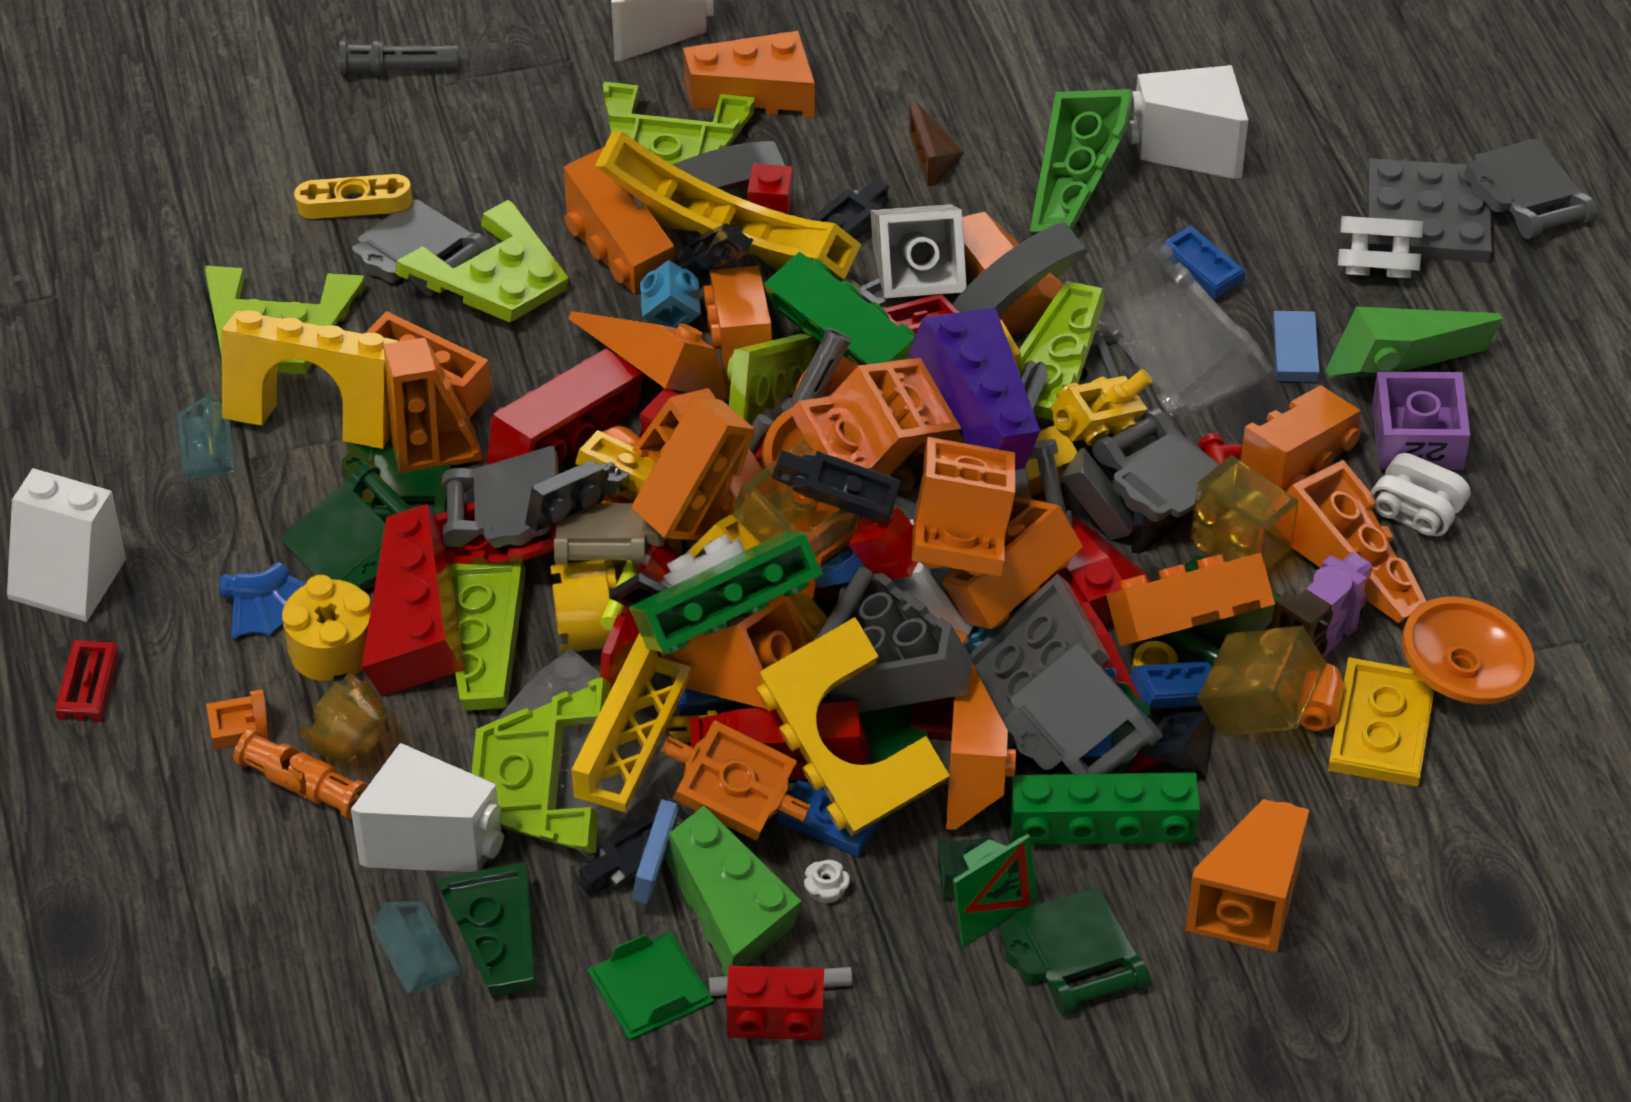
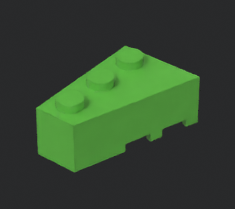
M705 806L670 832L665 860L688 906L693 907L703 927L702 933L707 943L712 945L722 964L721 971L724 976H728V966H747L795 926L801 900Z

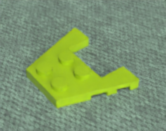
M603 83V97L610 133L612 131H623L643 147L670 164L730 146L755 111L754 97L720 94L713 122L635 114L639 100V85Z
M509 200L483 213L481 226L502 242L456 268L449 266L424 246L398 259L396 262L395 273L398 276L408 280L411 275L427 281L426 288L438 293L445 290L464 296V304L507 322L516 320L566 291L569 277L515 205Z
M206 266L205 269L221 357V330L236 311L253 310L269 317L280 319L296 318L302 323L318 326H335L338 321L343 322L350 312L349 306L355 297L360 298L365 291L364 276L327 273L320 304L261 301L258 299L245 300L240 299L244 283L243 268ZM299 359L284 360L277 363V372L306 374L313 363Z
M603 677L589 681V687L572 694L565 691L552 697L551 703L532 711L527 707L476 729L471 774L496 784L498 805L501 807L500 826L502 829L587 853H595L599 813L592 807L556 810L564 727L595 723L611 689V684Z

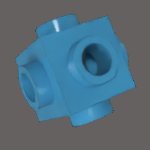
M667 260L656 270L649 272L640 281L642 318L650 323L678 328L679 324L687 325L701 315L699 281L689 270L682 269L670 260Z

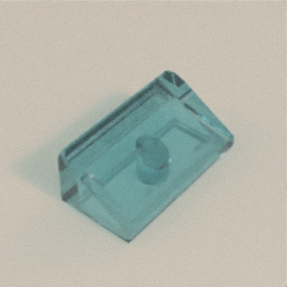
M209 394L176 413L183 477L188 479L219 475L235 470L230 420L222 418V404Z
M424 901L384 902L372 923V928L407 993L421 991L459 975L461 968Z

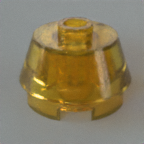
M350 672L344 678L345 687L336 682L314 707L313 711L315 714L313 719L316 721L313 726L309 728L305 724L298 733V736L310 745L309 750L311 752L345 764L351 762L361 751L367 754L375 746L383 734L379 731V728L388 715L387 710L368 680L362 682Z

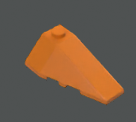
M986 212L962 217L965 264L974 281L992 263L1020 243ZM1051 272L998 315L1010 335L1033 330L1064 285Z
M571 311L568 317L569 320L664 388L686 393L709 388L715 398L726 399L728 390L716 350L701 339L702 332L686 324H679L678 328Z
M1344 460L1293 484L1266 514V517L1276 527L1278 533L1285 538L1293 549L1320 568H1322L1323 561L1330 555L1342 561L1351 552H1354L1369 561L1373 567L1371 576L1366 580L1365 584L1366 600L1398 623L1408 619L1414 609L1427 602L1407 562L1396 557L1389 543L1394 538L1389 527L1380 526L1372 510L1377 504L1371 492Z
M973 663L966 695L955 696L946 824V829L956 830L1004 795L1005 776L1014 777L1016 749H1007L1008 730Z

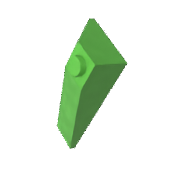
M1131 89L1055 93L1030 227L1032 236L1064 221L1073 230L1127 129L1133 97Z
M1356 307L1325 371L1328 376L1372 377L1377 376V372H1403L1485 351L1488 349L1503 318L1500 313Z

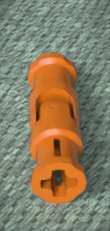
M249 728L240 737L233 754L235 764L243 767L250 766L264 773L268 781L295 792L315 804L324 802L340 810L343 817L351 820V808L369 785L360 780L354 782L338 774L334 766L317 760L286 743L278 745L263 738L260 731Z

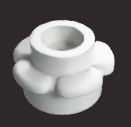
M835 860L814 862L805 871L807 878L804 880V886L810 896L820 903H832L839 900L843 896L845 889L849 886L850 877L848 872L843 871L842 864Z

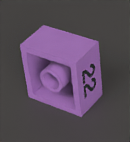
M1377 372L1372 412L1378 469H1387L1396 455L1408 453L1447 470H1464L1470 440V429L1462 372Z

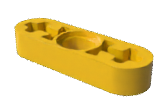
M399 174L309 180L300 184L294 191L298 213L308 219L398 213L409 208L413 202L410 181L407 177ZM351 194H363L356 199H345L346 196Z

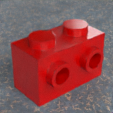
M728 966L726 998L727 1038L823 1040L824 968Z

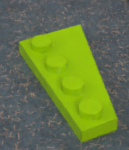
M1066 281L1020 347V375L1024 365L1029 361L1035 363L1043 362L1046 365L1045 371L1048 374L1033 409L1035 416L1053 420V411L1050 407L1057 401L1056 394L1068 384L1079 382L1106 301L1102 288Z
M797 334L734 349L727 368L728 378L731 380L729 407L751 424H753L759 414L764 415L765 409H776L782 404L784 394L792 395L795 392L799 379L815 355L816 340L807 334Z
M523 561L451 564L465 670L455 673L463 710L508 708L526 575Z

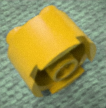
M604 560L567 563V565H551V575L560 574L561 583L552 585L558 635L567 634L568 644L560 645L561 654L603 649L610 630L604 629L600 624V620L610 600L609 592L616 587L614 566L605 567Z
M315 575L308 579L306 585L296 590L289 597L283 608L282 621L287 650L292 664L299 673L310 679L325 682L334 681V676L348 673V677H351L363 670L361 666L371 613L370 597L367 593L349 582L331 579L326 575Z

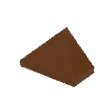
M918 103L909 104V135L927 187L934 186L964 151Z

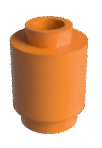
M1314 663L1301 675L1293 716L1306 729L1321 731L1329 729L1337 723L1345 687L1342 674L1338 668L1328 663Z

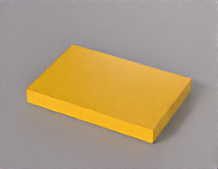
M1348 657L1344 678L1345 687L1335 727L1328 771L1418 787L1434 689L1420 679L1412 668Z

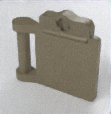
M597 503L593 507L574 513L557 523L556 538H554L555 565H567V560H631L632 565H644L645 543L654 546H664V541L667 538L660 535L631 508L633 503Z

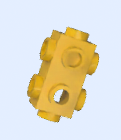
M1141 369L1130 379H1127L1126 376L1110 379L1103 376L1091 383L1079 385L1077 382L1068 384L1056 394L1057 401L1050 407L1053 411L1054 424L1059 430L1066 431L1072 442L1084 439L1088 446H1091L1093 442L1110 433L1115 436L1135 425L1136 421L1147 410L1138 393L1153 382L1152 378L1144 369Z

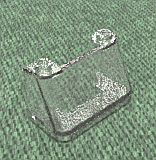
M1158 237L1099 286V288L1103 289L1106 301L1096 331L1103 337L1109 332L1139 368L1144 369L1150 375L1154 385L1162 392L1156 398L1171 416L1179 412L1183 417H1186L1262 382L1275 370L1251 335L1227 316L1196 282L1190 271L1177 261L1173 255V250L1161 237Z

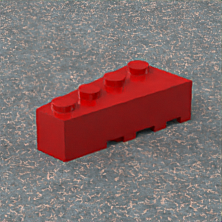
M604 349L596 355L583 360L565 373L557 375L539 388L529 391L525 396L506 407L500 408L493 414L490 422L491 433L486 465L549 446H553L558 454V465L568 456L577 459L579 449L597 430L603 432L614 427L639 406L644 373L615 353Z
M428 504L386 517L361 666L381 697L465 670L449 549L443 543V528Z

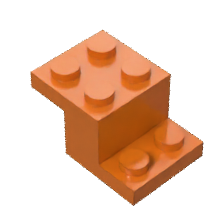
M921 358L859 365L831 396L800 400L790 410L814 455L817 451L882 474L893 473L921 443L927 442V437L943 440L952 439L961 429Z
M927 437L924 451V472L913 518L912 561L920 562L924 566L934 569L950 567L965 570L967 573L979 577L988 575L1001 577L1005 561L1004 540L1015 496V452Z

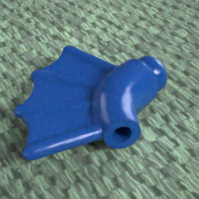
M280 562L274 563L262 572L236 573V576L230 574L222 575L219 583V594L224 598L233 597L234 601L231 626L232 639H238L248 634H260L271 637L276 630L283 626L282 613L286 601L296 590L306 585V582L292 577L289 570Z

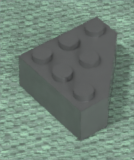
M874 574L873 580L849 620L856 617L879 657L875 665L832 689L828 693L834 702L858 701V711L860 713L966 695L972 658L952 625L942 617L937 618L933 615L925 604L906 591L904 593L896 587L894 582L885 574ZM850 582L841 584L838 601Z

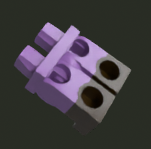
M1351 552L1342 561L1330 555L1323 561L1322 568L1314 574L1313 583L1297 597L1292 596L1288 592L1283 593L1275 601L1271 628L1273 629L1270 630L1266 657L1300 678L1310 665L1319 663L1339 644L1343 633L1347 636L1357 630L1360 610L1366 604L1367 594L1364 589L1366 580L1371 576L1373 565L1354 552Z

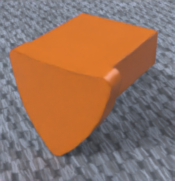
M263 689L250 691L251 696L206 704L214 749L237 746L240 737L249 728L260 731L263 738L269 740L270 728Z

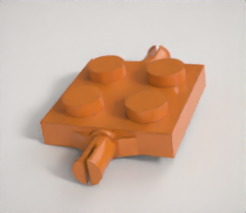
M716 720L713 721L705 738L698 742L694 748L669 735L661 750V754L686 764L684 767V777L676 790L673 800L695 811L705 806L722 824L756 841L767 820L775 815L777 810L803 823L811 804L786 794L788 779L794 770L797 760Z

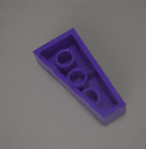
M996 308L923 317L908 356L910 359H922L960 425L959 433L965 442L971 445L1015 452V470L1025 469L1039 436L1040 429Z

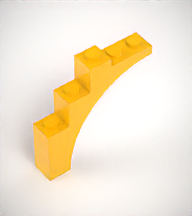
M623 131L611 132L595 164L596 168L642 202L641 208L646 206L656 221L666 229L698 231L702 235L724 223L729 224L731 227L735 225L744 235L753 239L745 254H755L775 271L782 268L800 251L812 261L815 259L822 261L837 280H845L861 246L857 240L835 223L809 220L784 214L736 197L703 182L649 151Z

